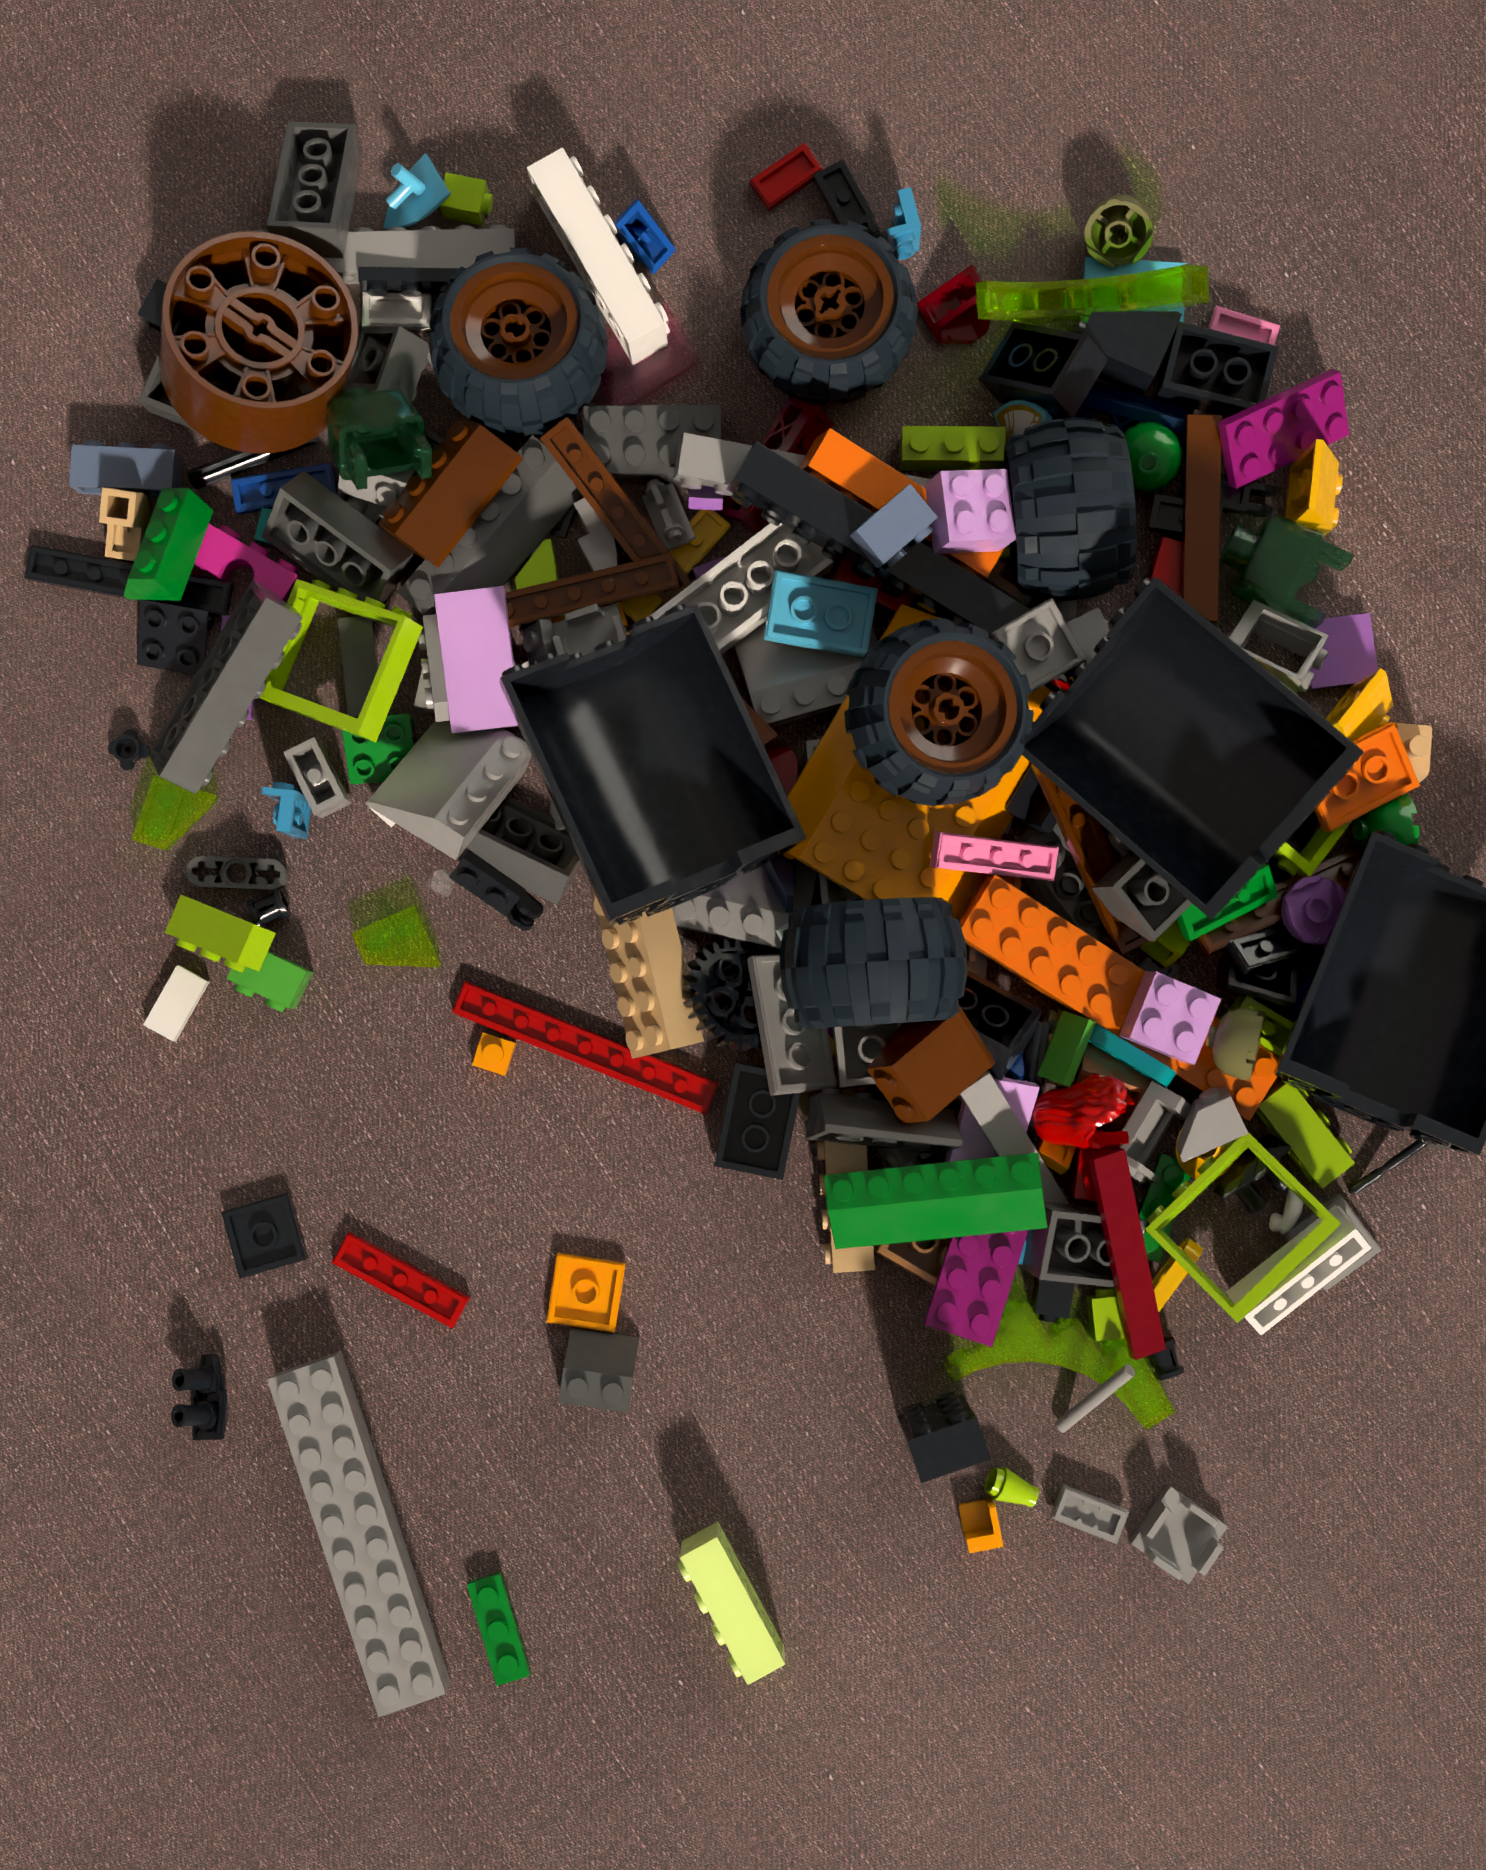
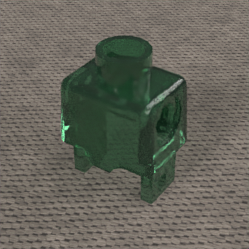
M353 388L345 392L341 397L333 398L327 403L329 451L341 478L352 480L357 490L367 488V477L416 469L421 479L432 477V449L424 436L423 418L402 391L390 389L371 392L365 388Z
M1274 514L1270 515L1255 532L1237 524L1223 547L1219 562L1237 570L1229 588L1233 596L1251 605L1253 600L1258 601L1315 629L1323 623L1327 614L1295 599L1297 591L1301 586L1314 582L1321 568L1318 561L1341 572L1351 564L1354 555L1322 540L1324 532Z

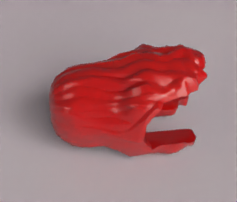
M1093 1072L1071 1087L1051 1089L1042 1093L1036 1099L1031 1115L1033 1127L1042 1140L1054 1145H1072L1087 1151H1100L1106 1148L1116 1149L1129 1143L1128 1132L1115 1131L1094 1134L1096 1127L1112 1122L1120 1114H1124L1127 1105L1134 1106V1101L1127 1095V1088L1123 1081L1111 1075L1102 1077L1098 1073Z

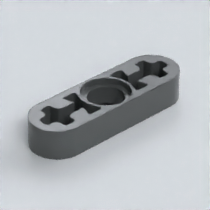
M198 856L193 858L186 868L188 880L193 885L202 888L273 891L277 888L282 889L289 880L288 868L285 864L275 859ZM203 863H205L209 869L220 870L219 863H223L220 871L222 883H218L220 876L207 875L205 880L202 881V878L196 875V869H201ZM235 864H242L247 870V876L241 883H233L229 878V870ZM253 864H258L256 871L268 872L271 866L274 865V869L280 872V878H275L273 884H270L269 879L255 877ZM254 878L256 879L257 884H252Z

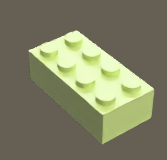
M719 1522L681 1542L680 1554L678 1555L680 1562L677 1563L678 1568L686 1582L692 1580L697 1592L694 1594V1597L702 1613L709 1612L714 1624L711 1626L717 1642L720 1646L726 1644L730 1653L728 1661L736 1677L743 1676L747 1685L784 1666V1644Z

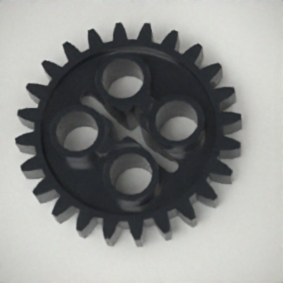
M726 938L718 943L713 942L696 952V958L687 964L691 970L683 974V978L690 982V984L681 988V991L690 994V999L684 1001L683 1005L692 1006L694 1010L689 1014L688 1018H698L700 1021L696 1030L700 1031L706 1028L708 1030L706 1035L707 1041L718 1037L717 1046L721 1048L729 1044L730 1051H735L739 1048L742 1051H746L761 1045L747 959L751 956L763 955V950L752 953V943L749 942L741 947L739 939L729 943Z

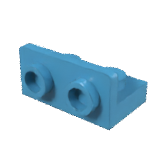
M911 187L897 191V204L892 205L894 215L892 217L893 227L886 229V241L897 251L899 255L898 260L912 257L920 248L921 223Z
M273 782L272 788L262 787L261 794L280 802V804L275 805L273 812V823L277 825L276 831L294 838L307 839L311 808L304 794H302V790L295 788L293 784Z

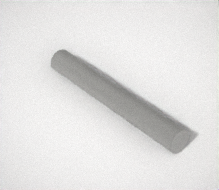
M1125 1364L1060 1417L1055 1422L1057 1429L1065 1433L1135 1376L1133 1367Z

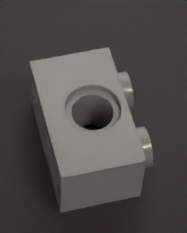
M313 737L283 752L314 815L323 818L352 804L321 741Z

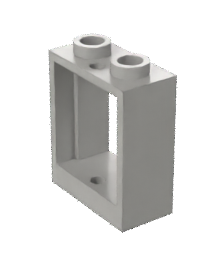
M1255 600L1252 601L1229 637L1295 694H1298L1299 690L1306 693L1315 676L1311 672L1312 669L1319 670L1329 652L1323 649L1329 635ZM1252 635H1259L1306 658L1298 673L1295 674L1244 649Z

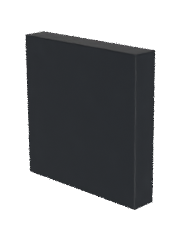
M290 1192L221 1212L239 1279L308 1259Z

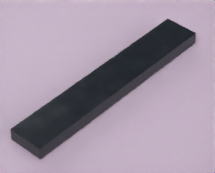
M31 545L24 578L39 583L125 598L124 592L133 564ZM190 575L181 601H154L209 610L210 615L228 616L234 584L228 581Z

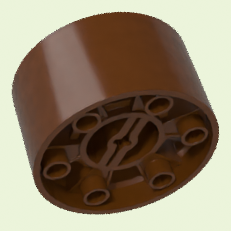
M242 231L221 235L202 243L179 262L172 272L164 292L159 369L168 399L177 413L191 428L210 441L229 449L246 453L266 454L290 450L307 443L319 435L332 422L343 401L358 339V319L352 296L340 275L324 258L307 246L290 238L267 232ZM184 314L205 322V333L189 331L184 335L173 336L172 331ZM330 337L338 359L334 358L326 350H313V338ZM192 352H202L200 354H192ZM215 374L219 381L234 393V396L213 386L206 379ZM293 383L305 395L287 401L276 402L275 397L288 390Z

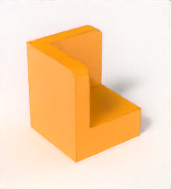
M991 1498L958 1505L965 1545L969 1553L1004 1547L996 1505Z

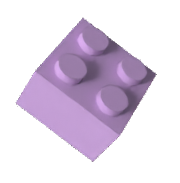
M1007 469L940 471L925 484L927 504L938 517L930 524L933 529L931 536L934 554L1000 551L1016 540Z
M1145 971L1119 1036L1182 1063L1195 1065L1221 998L1157 971Z

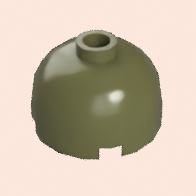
M1114 194L1106 197L1092 208L1086 220L1084 236L1087 250L1098 263L1110 268H1118V265H1126L1128 263L1130 265L1134 264L1147 253L1153 235V221L1147 207L1139 199L1127 194Z
M1239 1008L1223 1015L1217 1027L1210 1026L1206 1046L1213 1047V1061L1223 1073L1237 1079L1251 1081L1261 1043L1260 1031L1264 1028L1266 1012Z

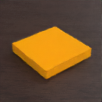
M558 1252L546 1322L615 1333L626 1263Z

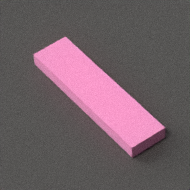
M934 831L929 866L1054 881L1059 847Z

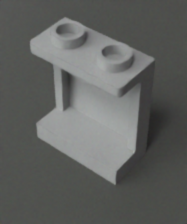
M1154 1081L1150 1083L1122 1130L1128 1132L1129 1143L1120 1147L1125 1149L1130 1176L1142 1184L1145 1183L1146 1179L1157 1184L1160 1178L1146 1168L1145 1165L1174 1116L1185 1121L1191 1105L1181 1096Z

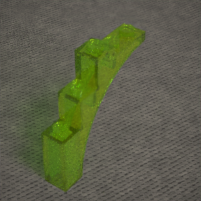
M1190 264L1090 279L1043 282L983 281L976 283L978 319L1014 321L1036 326L1066 319L1088 320L1092 312L1168 311L1210 302L1208 266Z
M1013 1299L1005 1304L999 1324L1002 1329L997 1331L992 1347L980 1343L968 1350L965 1347H961L947 1356L949 1361L943 1364L953 1382L977 1370L1004 1363L1037 1362L1070 1369L1088 1376L1099 1384L1106 1381L1125 1364H1129L1135 1370V1376L1116 1390L1114 1394L1124 1402L1139 1424L1147 1430L1176 1412L1144 1358L1134 1360L1129 1357L1126 1338L1106 1340L1102 1343L1103 1349L1098 1351L1084 1326L1076 1317L1071 1320L1066 1318L1060 1319L1059 1323H1054L1050 1326L1052 1331L1047 1334L1025 1299L1020 1302L1017 1299Z

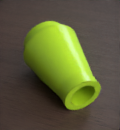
M1004 1466L1001 1468L993 1467L985 1481L984 1491L986 1494L991 1495L992 1500L1026 1505L1031 1508L1037 1502L1039 1488L1029 1484Z

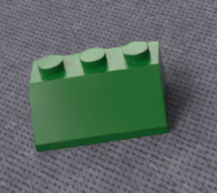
M162 488L128 577L124 592L125 598L130 600L181 601L214 511L189 488Z

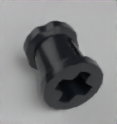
M280 888L273 890L272 895L254 901L251 899L246 901L253 923L262 928L266 922L281 916L285 918L291 916L290 907Z
M1164 1337L1166 1350L1151 1355L1155 1368L1153 1373L1155 1380L1168 1379L1184 1373V1367L1179 1365L1173 1346L1176 1344L1174 1337Z

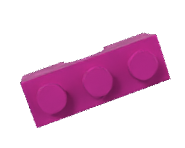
M211 524L208 525L194 563L197 567L222 581H227L232 571L238 567H252L254 570V581L270 590L285 602L288 601L296 579L302 580L296 575L299 569L283 559L276 563L267 558L269 552L252 541L249 546L238 541L240 535L223 524L220 529Z

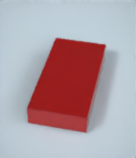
M804 142L750 179L749 185L766 209L771 211L813 182V174L824 168Z

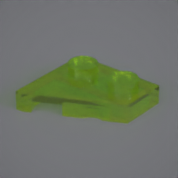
M153 775L131 840L168 851L218 802L219 796L202 790L195 794L162 777Z
M416 905L351 933L365 965L430 968L443 966Z

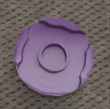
M1319 875L1299 879L1289 886L1282 899L1281 914L1283 923L1291 936L1304 944L1313 946L1325 944L1345 894L1342 886Z

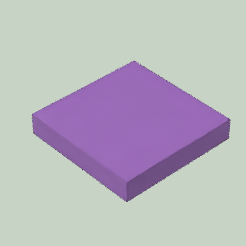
M1370 613L1302 621V623L1329 635L1323 648L1329 651L1319 670L1312 669L1311 672L1315 676L1309 686V690L1353 685L1378 670Z

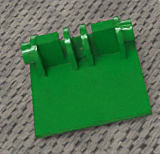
M410 713L387 715L376 743L342 730L350 785L384 782L414 746L412 732H414V721L410 719Z

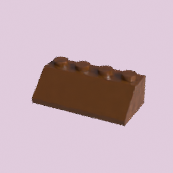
M462 415L459 421L450 427L448 435L440 445L429 454L426 463L419 472L407 482L406 488L397 500L388 506L378 524L409 550L439 568L524 458L481 424Z

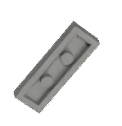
M424 615V629L421 631L418 640L420 651L427 650L428 657L421 659L423 680L430 679L431 688H424L427 709H434L436 722L450 721L437 615Z

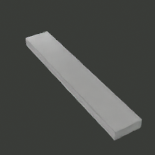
M988 1071L960 1094L998 1157L1038 1153ZM1039 1155L1044 1200L1047 1202L1069 1204Z

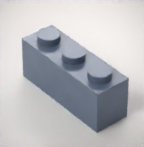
M87 440L84 441L83 445L71 446L69 486L79 494L101 495L102 487L140 492L146 494L147 497L158 498L162 488H181L183 458L173 450L172 446L165 444H153L151 448H139L134 443L119 442L117 447L105 446L104 443L99 441Z

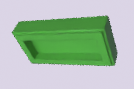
M1063 1011L1037 1075L1063 1086L1071 1087L1096 1022Z

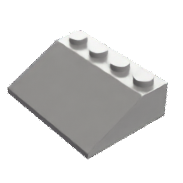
M766 624L760 625L734 645L752 709L771 728L838 710L847 696V690L854 671L858 670L864 658L763 640ZM873 627L871 628L868 651L878 642Z
M434 721L371 796L366 805L449 857L457 860L526 772L532 754L525 741L505 729L496 728L453 734L451 733L450 721Z
M797 859L793 911L798 907L811 905L817 878V871ZM763 866L747 874H743L741 871L737 873L738 876L728 881L727 884L672 908L677 928L731 940L739 939L740 942H750L754 945L777 950L781 949L782 942L775 930L787 924L788 915L792 913L785 912Z

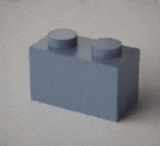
M909 484L849 536L876 568L885 563L892 567L907 554L903 549L905 545L912 539L918 544L933 531L930 524L938 517L914 487Z

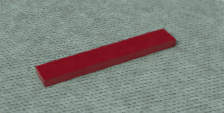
M1119 1147L1088 1157L1129 1357L1137 1360L1166 1350L1127 1156L1125 1149Z

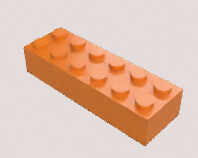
M831 428L815 438L799 466L873 513H876L909 484L914 487L927 503L924 487ZM930 533L921 542L933 549ZM1004 548L993 552L944 553L941 555L980 579L988 578Z

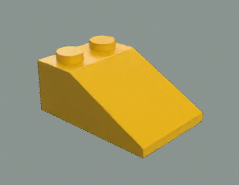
M1316 439L1289 468L1283 533L1323 538L1337 525L1339 509L1334 507L1335 497L1341 491L1343 478L1342 474H1338L1339 462L1324 440Z
M1379 668L1351 685L1325 719L1351 741L1388 723L1390 717L1386 714L1393 707L1387 673Z

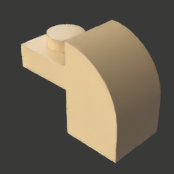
M102 487L99 523L108 524L105 557L134 561L144 538L145 529L150 522L149 500L144 493Z

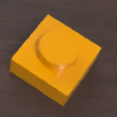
M483 1032L472 1065L506 1076L517 1043Z
M1039 1138L1036 1150L1046 1166L1062 1175L1069 1169L1076 1147L1072 1145H1054Z

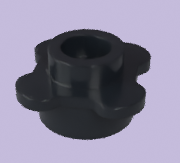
M132 729L126 730L124 735L116 738L108 746L109 753L120 761V767L124 770H132L137 761L141 758H147L150 754V748L141 743L138 739V733ZM127 747H131L132 752L127 753Z

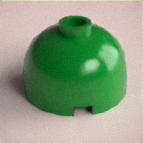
M1141 422L1129 427L1123 433L1130 455L1134 489L1140 492H1155L1166 487L1177 476L1182 465V447L1177 435L1168 427L1162 426V424L1157 422Z
M1405 793L1358 817L1354 821L1353 834L1359 841L1362 849L1369 833L1376 830H1383L1397 837L1396 841L1406 846L1409 844L1418 845L1419 825L1412 824L1411 814H1417V810L1411 797Z

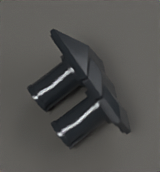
M1271 1134L1257 1139L1279 1163V1160L1291 1148L1289 1144ZM1247 1148L1233 1162L1214 1192L1223 1199L1236 1194L1247 1208V1211L1250 1214H1256L1266 1207L1268 1200L1256 1188L1253 1181L1259 1180L1264 1175L1274 1190L1283 1191L1288 1187Z
M218 1354L201 1355L199 1369L178 1368L172 1375V1385L176 1391H193H191V1405H175L171 1412V1421L175 1427L192 1426L193 1440H222L225 1436L229 1416L224 1373H221Z

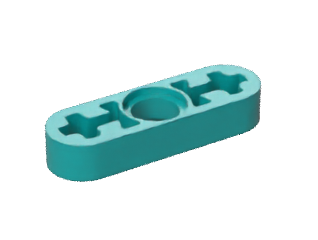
M1095 1025L1089 1040L1090 1044L1155 1083L1168 1088L1176 1075L1174 1070L1100 1025Z

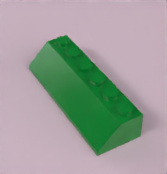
M1038 1153L824 1175L827 1211L836 1250L1048 1228Z

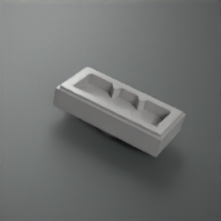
M1062 1483L1050 1517L1117 1544L1129 1511L1126 1508Z

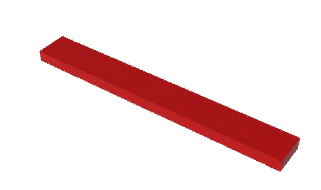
M465 980L452 1009V1013L705 1115L708 1113L719 1082L652 1055L632 1059L627 1045Z

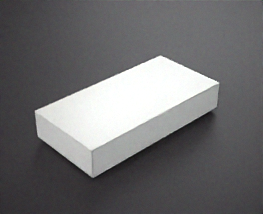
M363 292V327L400 326L406 330L431 331V294L422 293L418 297H407L401 293L387 292L385 296H371L367 292Z
M177 965L143 1025L176 1042L210 981L181 965Z

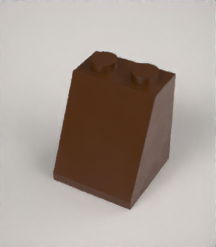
M959 1007V1012L948 1020L902 1023L867 1068V1071L893 1108L897 1117L900 1118L903 1124L930 1121L994 1065L995 1060L962 1008Z

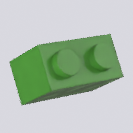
M268 951L259 972L245 967L243 973L231 968L226 979L236 983L233 988L234 990L249 997H253L254 993H257L267 998L264 1004L283 1012L285 1007L288 1009L297 1008L314 972Z

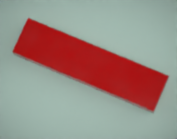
M351 1231L345 1236L331 1262L452 1329L455 1327L470 1299V1296Z

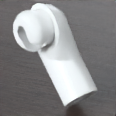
M1289 1188L1283 1215L1273 1213L1269 1222V1229L1272 1232H1281V1235L1291 1232L1303 1209V1202Z

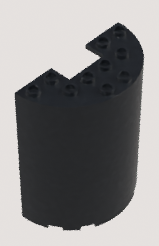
M1155 576L1152 580L1147 577L1134 591L1133 595L1136 597V600L1128 608L1123 606L1110 620L1109 624L1113 627L1093 649L1097 655L1088 664L1083 662L1071 675L1070 679L1074 681L1067 690H1060L1057 694L1054 691L1051 692L1041 703L1039 708L1043 712L1032 722L1031 733L1025 734L1022 742L1025 746L1022 755L1208 918L1213 920L1227 906L1229 901L1256 875V871L1270 860L1331 792L1330 789L1342 780L1354 766V763L1364 754V751L1158 577Z
M684 604L677 605L666 611V616L655 620L653 616L640 619L633 624L634 628L626 636V640L616 644L613 640L603 642L594 648V652L584 656L581 652L571 655L567 652L556 656L555 653H548L538 658L534 665L524 669L522 665L513 666L502 673V677H500L499 683L608 924L611 926L616 923L622 925L633 922L642 917L643 912H646L647 917L715 890L738 876L737 873L741 871L743 874L750 873L769 863L768 860L778 855L777 851L780 854H784L806 839L698 604L687 608Z
M1383 830L1372 831L1366 839L1274 1074L1281 1077L1284 1083L1301 1091L1311 1090L1310 1097L1388 1130L1410 1131L1409 1136L1433 1145L1448 1146L1450 1143V1148L1454 1151L1480 1155L1486 1140V888L1483 887V881L1475 877L1463 875L1461 878L1450 873L1451 868L1438 863L1439 859L1430 856V851L1427 848L1417 844L1406 846L1397 842V837Z

